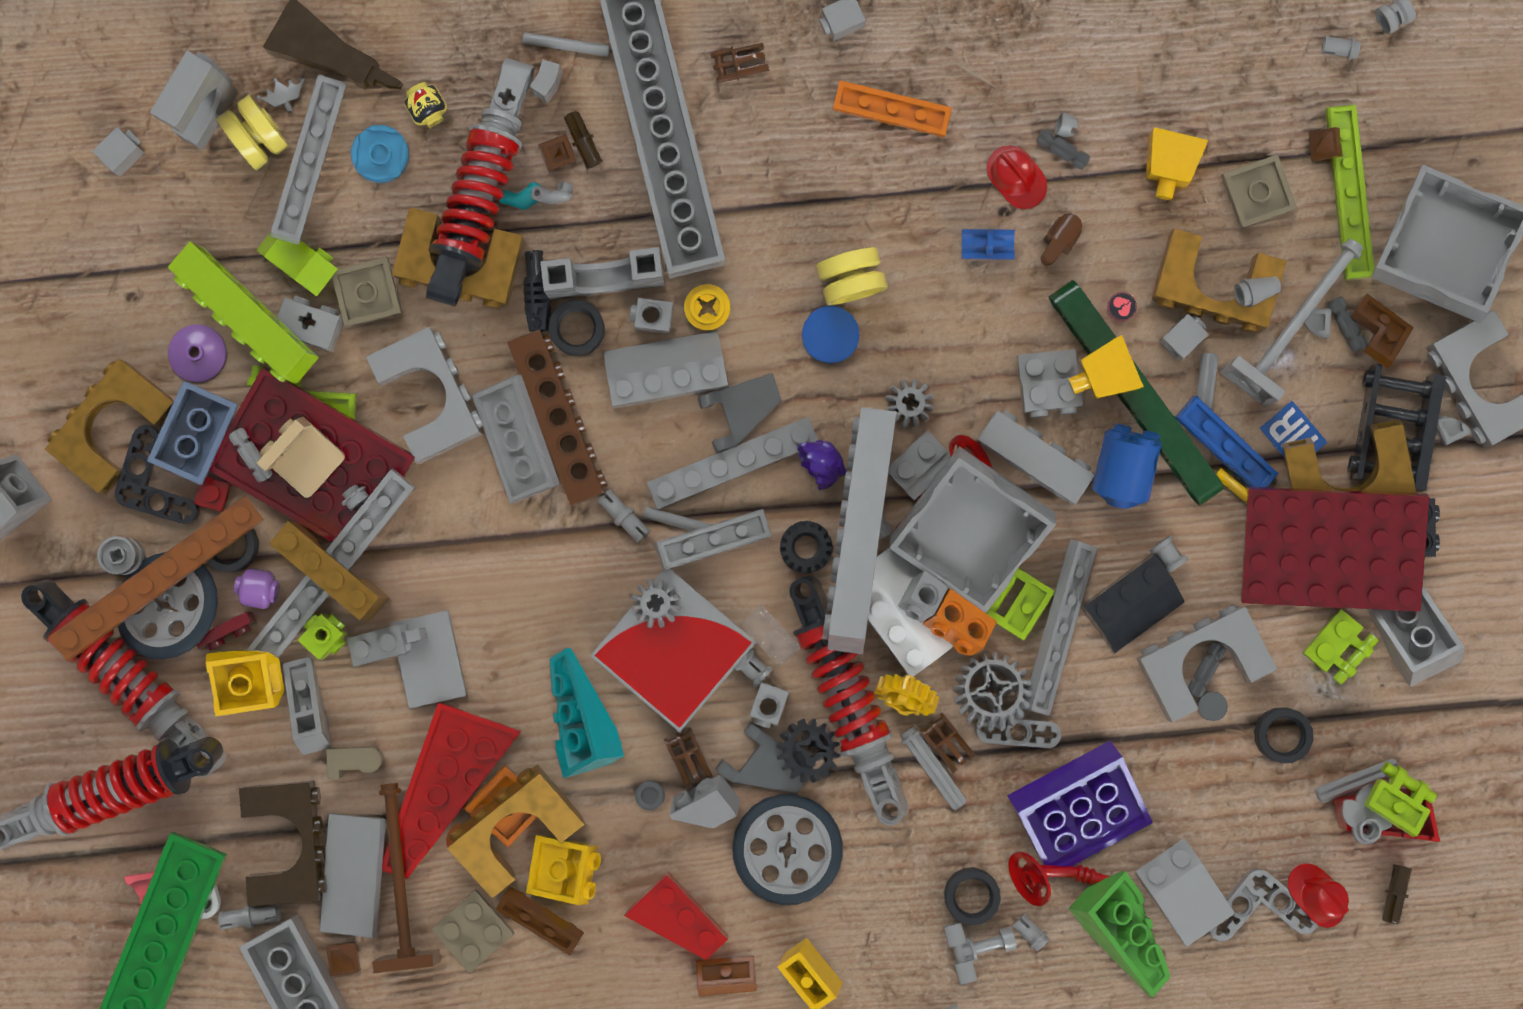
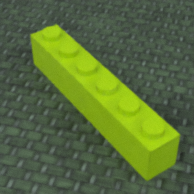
M189 241L167 267L175 274L173 280L186 290L189 288L195 293L192 298L202 307L206 308L208 306L214 312L211 316L223 326L228 325L233 330L231 335L243 345L247 343L252 348L250 353L254 358L263 364L265 362L272 367L270 373L279 381L284 382L287 380L297 384L319 358L204 247Z

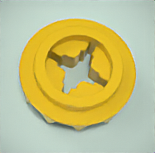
M712 284L699 285L692 289L685 299V315L691 325L700 330H715L728 319L730 300L727 294L718 286ZM716 298L717 300L712 308L717 316L715 317L707 312L699 317L702 306L698 299L709 303Z

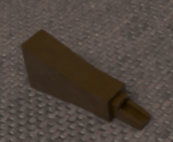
M298 0L288 1L263 45L267 53L274 57L334 73L364 90L369 85L375 87L377 83L390 89L401 90L403 87V83L400 80L379 69L380 65L374 58L345 43Z

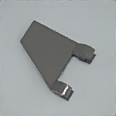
M773 373L722 390L706 393L697 398L701 409L721 403L731 431V435L712 442L715 453L735 447L782 401Z
M752 722L747 725L744 732L758 742L759 746L742 769L737 771L723 759L715 768L717 772L730 781L746 785L797 793L804 784L800 782V775L791 779L790 774L792 771L790 769L784 771L781 769L786 763L784 760H777V756L783 754L782 750L776 748V745L779 743Z

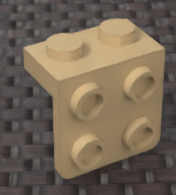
M304 417L294 421L289 419L278 431L282 434L275 443L272 440L269 441L259 452L262 457L257 464L265 471L273 468L301 495L308 498L319 489L344 461L345 455Z

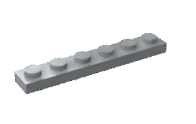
M322 75L317 77L270 237L297 245L300 243L347 83Z
M806 417L651 480L647 484L659 510L799 453L797 448L800 443L816 442L818 439L809 417Z
M1070 539L1030 679L1032 684L1028 686V690L1033 692L1032 697L1025 698L1031 704L1027 710L1050 716L1097 547Z

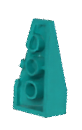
M565 648L550 658L552 694L557 697V713H553L554 723H558L559 740H555V751L563 778L607 766L624 757L617 728L572 649Z

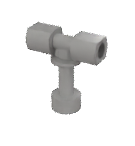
M961 922L943 926L948 945L953 947L957 961L954 963L960 985L977 980L973 962L978 961L977 954L1004 947L1005 952L1017 949L1011 926L999 929L1000 936L973 943L972 938H965Z

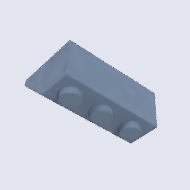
M183 381L147 461L203 485L238 408V404Z

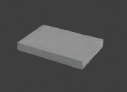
M449 610L391 623V626L408 624L409 630L425 627L428 636L427 639L412 642L414 649L410 650L411 652L398 655L409 709L467 696Z

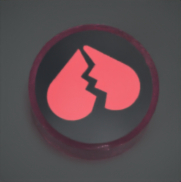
M1126 292L1114 294L1107 302V313L1117 322L1129 320L1137 310L1135 298Z

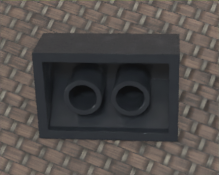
M1154 554L1149 555L1082 604L1080 608L1115 654L1185 601L1173 578Z

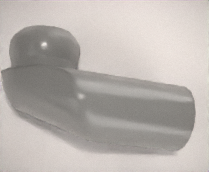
M559 182L557 184V191L536 186L533 188L531 195L534 200L549 205L566 202L573 196L571 194L573 186L571 183Z

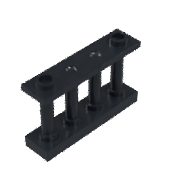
M1378 363L1371 365L1369 370L1366 369L1363 375L1362 386L1366 387L1355 452L1348 461L1347 471L1351 473L1350 480H1362L1364 472L1372 473L1375 462L1366 461L1368 445L1373 444L1370 425H1372L1374 415L1414 422L1415 426H1418L1416 437H1413L1412 440L1406 439L1408 451L1413 455L1411 468L1416 492L1426 491L1446 376L1433 374L1427 376L1426 380L1422 382L1381 375L1382 365ZM1384 387L1417 393L1420 397H1423L1421 409L1414 411L1376 404L1378 388Z

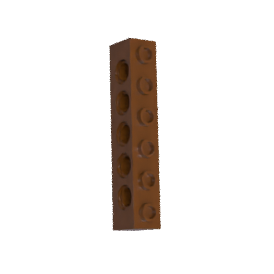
M537 330L507 342L518 372L522 375L536 418L570 506L573 507L604 495L603 487L608 486L602 470L596 471L592 462L597 459L592 444H585L582 433L586 432V428L581 416L575 417L571 408L576 403L570 388L564 390L561 379L565 378L560 362L554 363L550 354L555 349L549 334L543 336L541 330ZM536 356H542L546 360L545 367L540 371H534L530 366L531 360ZM546 383H553L556 386V393L551 398H544L541 395V388ZM556 410H564L567 414V419L562 425H554L552 423L551 416ZM567 437H574L577 440V448L573 452H565L562 449V442ZM585 464L587 466L588 474L584 479L577 480L573 477L572 470L575 465Z

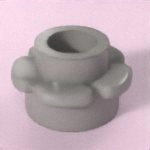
M357 485L349 488L342 494L345 498L342 501V505H346L350 511L358 508L369 497L365 492L366 487L359 488Z

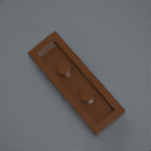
M511 886L508 887L496 907L497 911L568 955H571L584 934L573 923L567 922L551 912L547 907L541 906L528 898L523 892L517 891Z

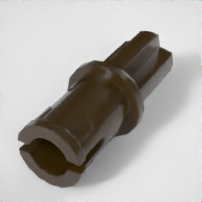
M574 111L567 114L564 120L574 139L572 145L577 147L586 169H591L601 164L603 160L593 142L594 136L589 134L580 113Z
M1393 864L1389 888L1385 889V892L1388 894L1382 915L1383 921L1391 924H1398L1400 922L1404 900L1409 897L1406 893L1412 868Z

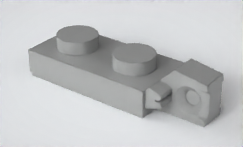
M398 624L347 638L353 666L355 667L411 652L410 650L414 649L412 642L427 639L428 636L425 627L409 630L408 624Z

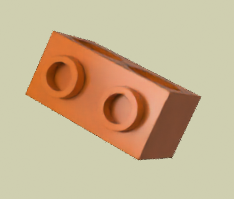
M950 588L944 594L935 614L924 620L923 625L928 627L935 636L943 638L952 644L956 651L970 657L984 648L997 621Z

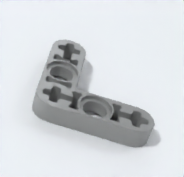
M1254 868L1245 874L1225 898L1232 908V902L1236 897H1245L1248 903L1246 910L1241 913L1234 911L1235 914L1233 916L1238 919L1235 923L1232 919L1226 922L1227 932L1223 933L1220 931L1216 934L1217 927H1215L1208 933L1218 941L1229 940L1261 902L1292 929L1301 934L1312 933L1318 925L1308 916L1309 925L1305 926L1302 924L1298 927L1299 919L1290 912L1295 909L1304 916L1307 914L1299 906L1294 908L1296 903L1285 886L1268 872ZM1263 875V883L1272 890L1267 893L1258 886L1253 889L1255 883L1252 879L1254 876L1260 878ZM1279 893H1285L1289 899L1288 905L1284 909H1277L1273 904L1274 897Z

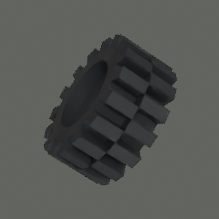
M799 521L791 525L784 532L780 542V553L787 566L796 572L806 574L823 568L829 561L833 549L832 539L828 531L820 524L811 521ZM810 536L815 539L818 549L813 557L804 559L796 554L795 542L798 538Z

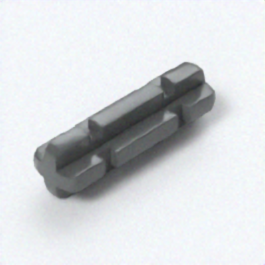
M1043 129L1036 139L1037 144L1044 148L1047 146L1050 148V152L1068 163L1072 161V165L1080 170L1086 167L1090 160V156L1082 150L1078 152L1077 147L1058 136L1057 138L1053 137L1054 134L1047 129Z
M1338 297L1329 302L1328 307L1331 309L1332 314H1336L1335 320L1345 338H1349L1348 344L1352 351L1357 352L1365 348L1368 342L1364 335H1360L1359 331L1361 329L1357 322L1350 317L1352 312L1350 310L1347 311L1346 307L1348 305L1343 297Z
M1211 643L1207 651L1209 653L1208 656H1204L1194 675L1196 677L1195 680H1191L1188 686L1190 693L1196 697L1203 696L1206 690V683H1210L1220 664L1218 663L1219 659H1223L1226 653V648L1218 643Z

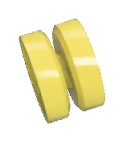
M248 94L237 102L238 110L245 121L242 122L231 110H226L216 120L248 163L255 170H258L268 162L267 154L260 146L261 143H264L270 152L276 155L289 147V145L278 131L280 130L267 111L261 108L252 96Z
M876 247L845 252L816 264L820 281H836L823 289L827 306L859 300L888 288L883 272H868L877 268L881 263Z

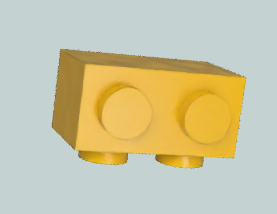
M805 938L786 951L777 966L810 1009H820L834 1000L843 984L808 938Z

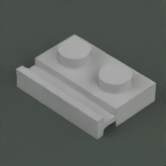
M927 430L889 466L888 475L914 501L929 487L951 457L947 450Z

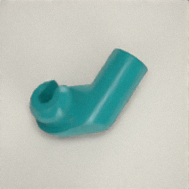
M531 182L528 184V187L519 193L503 189L504 196L500 203L521 210L528 209L539 202L532 198L533 188L542 186L537 182Z

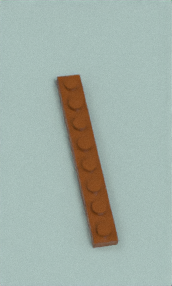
M245 495L54 632L49 638L65 660L69 662L256 527L264 519Z

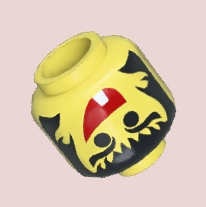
M422 82L406 92L407 97L404 101V106L416 125H428L431 128L444 120L442 115L447 110V103L436 86L427 85L426 82Z

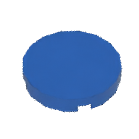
M836 306L821 307L812 312L804 322L802 330L803 346L808 354L825 364L841 363L849 358L857 348L860 337L858 324L852 314Z

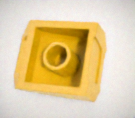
M227 651L206 654L205 664L210 677L215 716L275 708L278 706L285 691L278 657L264 651Z

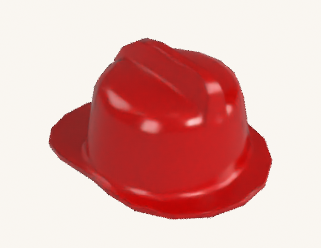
M1009 145L996 149L990 155L986 165L987 175L1007 202L1013 207L1020 209H1031L1042 202L1048 189L1047 179L1027 152L1020 147Z
M1305 863L1299 864L1292 869L1288 876L1287 886L1290 896L1295 903L1318 926L1330 928L1339 924L1349 911V897L1345 887L1339 882L1332 880L1317 865Z

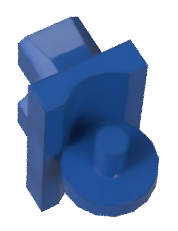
M962 229L961 259L1014 260L1015 230Z

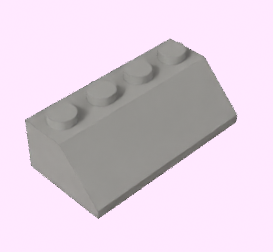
M718 331L604 351L607 379L614 409L728 388Z

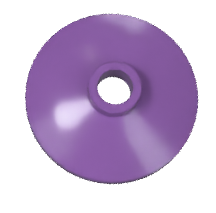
M198 324L184 327L178 331L172 338L168 349V358L172 369L178 376L190 382H205L214 378L224 367L227 357L226 345L220 334L208 326ZM198 347L200 353L197 357L193 358L190 355V351L192 348Z

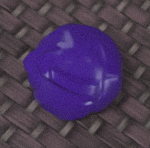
M819 440L798 445L797 450L799 451L798 456L802 461L801 466L808 469V473L816 479L819 490L833 486L838 478L846 475L843 458L831 442Z

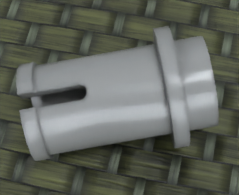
M1326 35L1323 40L1322 54L1347 57V60L1351 61L1352 58H1358L1361 42L1355 41L1354 37L1351 40Z
M1026 913L1021 915L1018 921H1015L1012 925L1030 943L1029 947L1031 949L1034 948L1036 951H1039L1049 941V938L1046 936L1047 932H1042Z

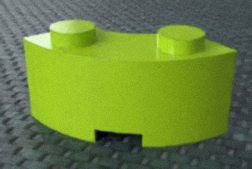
M269 233L256 250L315 296H318L338 270V268L330 263L333 259L332 256L320 247L317 251H314L301 240L299 245L270 237Z

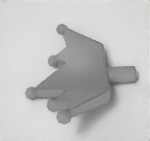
M274 78V93L266 89L267 97L256 96L257 100L261 99L273 107L284 104L287 112H291L293 110L289 102L299 97L302 82H305V79L301 78V82L296 86L289 80L287 88L278 82L277 78Z

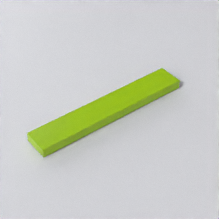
M1356 104L1327 107L1325 109L1327 129L1332 127L1340 128V142L1343 157L1331 159L1340 246L1343 242H1347L1348 239H1352L1363 247L1359 259L1352 258L1343 270L1344 280L1371 278L1375 268Z

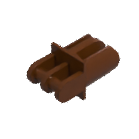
M764 43L733 49V46H731L729 49L711 53V58L715 59L716 64L713 68L718 73L716 82L722 83L736 79L739 81V77L770 71L768 64H760L765 62V54L760 52L764 50ZM732 55L733 61L724 62V56ZM734 67L735 73L727 75L726 69Z
M1072 213L1064 214L1054 222L1043 239L1049 243L1041 255V263L1043 265H1052L1061 252L1066 255L1071 252L1082 232V222L1077 215Z
M942 712L939 714L941 717L935 722L933 720L930 721L931 725L925 730L921 728L919 731L952 773H955L958 769L941 749L943 745H946L961 765L966 760L950 741L953 737L971 759L976 754ZM945 724L951 729L946 735L940 730ZM937 732L941 739L934 744L930 736Z
M691 727L687 728L688 731L681 735L679 732L676 733V737L670 740L668 738L664 739L686 789L692 787L681 759L685 758L696 783L702 780L691 756L694 753L706 777H713ZM692 739L695 748L687 751L684 742ZM680 745L684 753L676 756L672 748Z

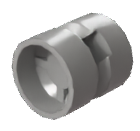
M115 536L109 537L102 542L98 549L97 558L101 568L106 572L116 575H128L139 568L146 555L142 544L136 539Z

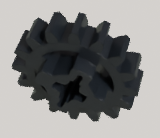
M805 719L797 721V725L794 723L787 726L789 732L785 731L780 734L784 742L776 745V748L782 750L783 753L777 756V760H784L786 763L781 769L783 771L790 769L792 771L790 774L791 779L800 775L801 783L807 782L809 777L812 783L819 781L820 777L823 779L830 775L828 770H833L837 767L832 760L839 758L841 755L834 752V748L840 745L839 742H832L831 740L834 736V731L827 733L825 731L826 723L817 727L816 719H811L808 724ZM804 732V735L801 736V741H793L799 733ZM824 760L819 768L813 770V767L816 766V761Z

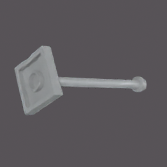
M1348 239L1347 242L1342 243L1340 246L1343 250L1341 255L1256 367L1238 355L1227 362L1219 373L1264 407L1279 401L1286 391L1270 380L1265 374L1352 258L1359 259L1363 247L1358 242Z

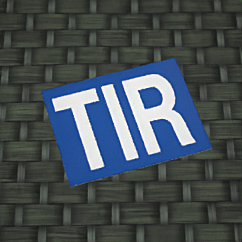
M1293 401L1288 403L1259 428L1283 457L1282 443L1311 437L1315 452L1328 443Z

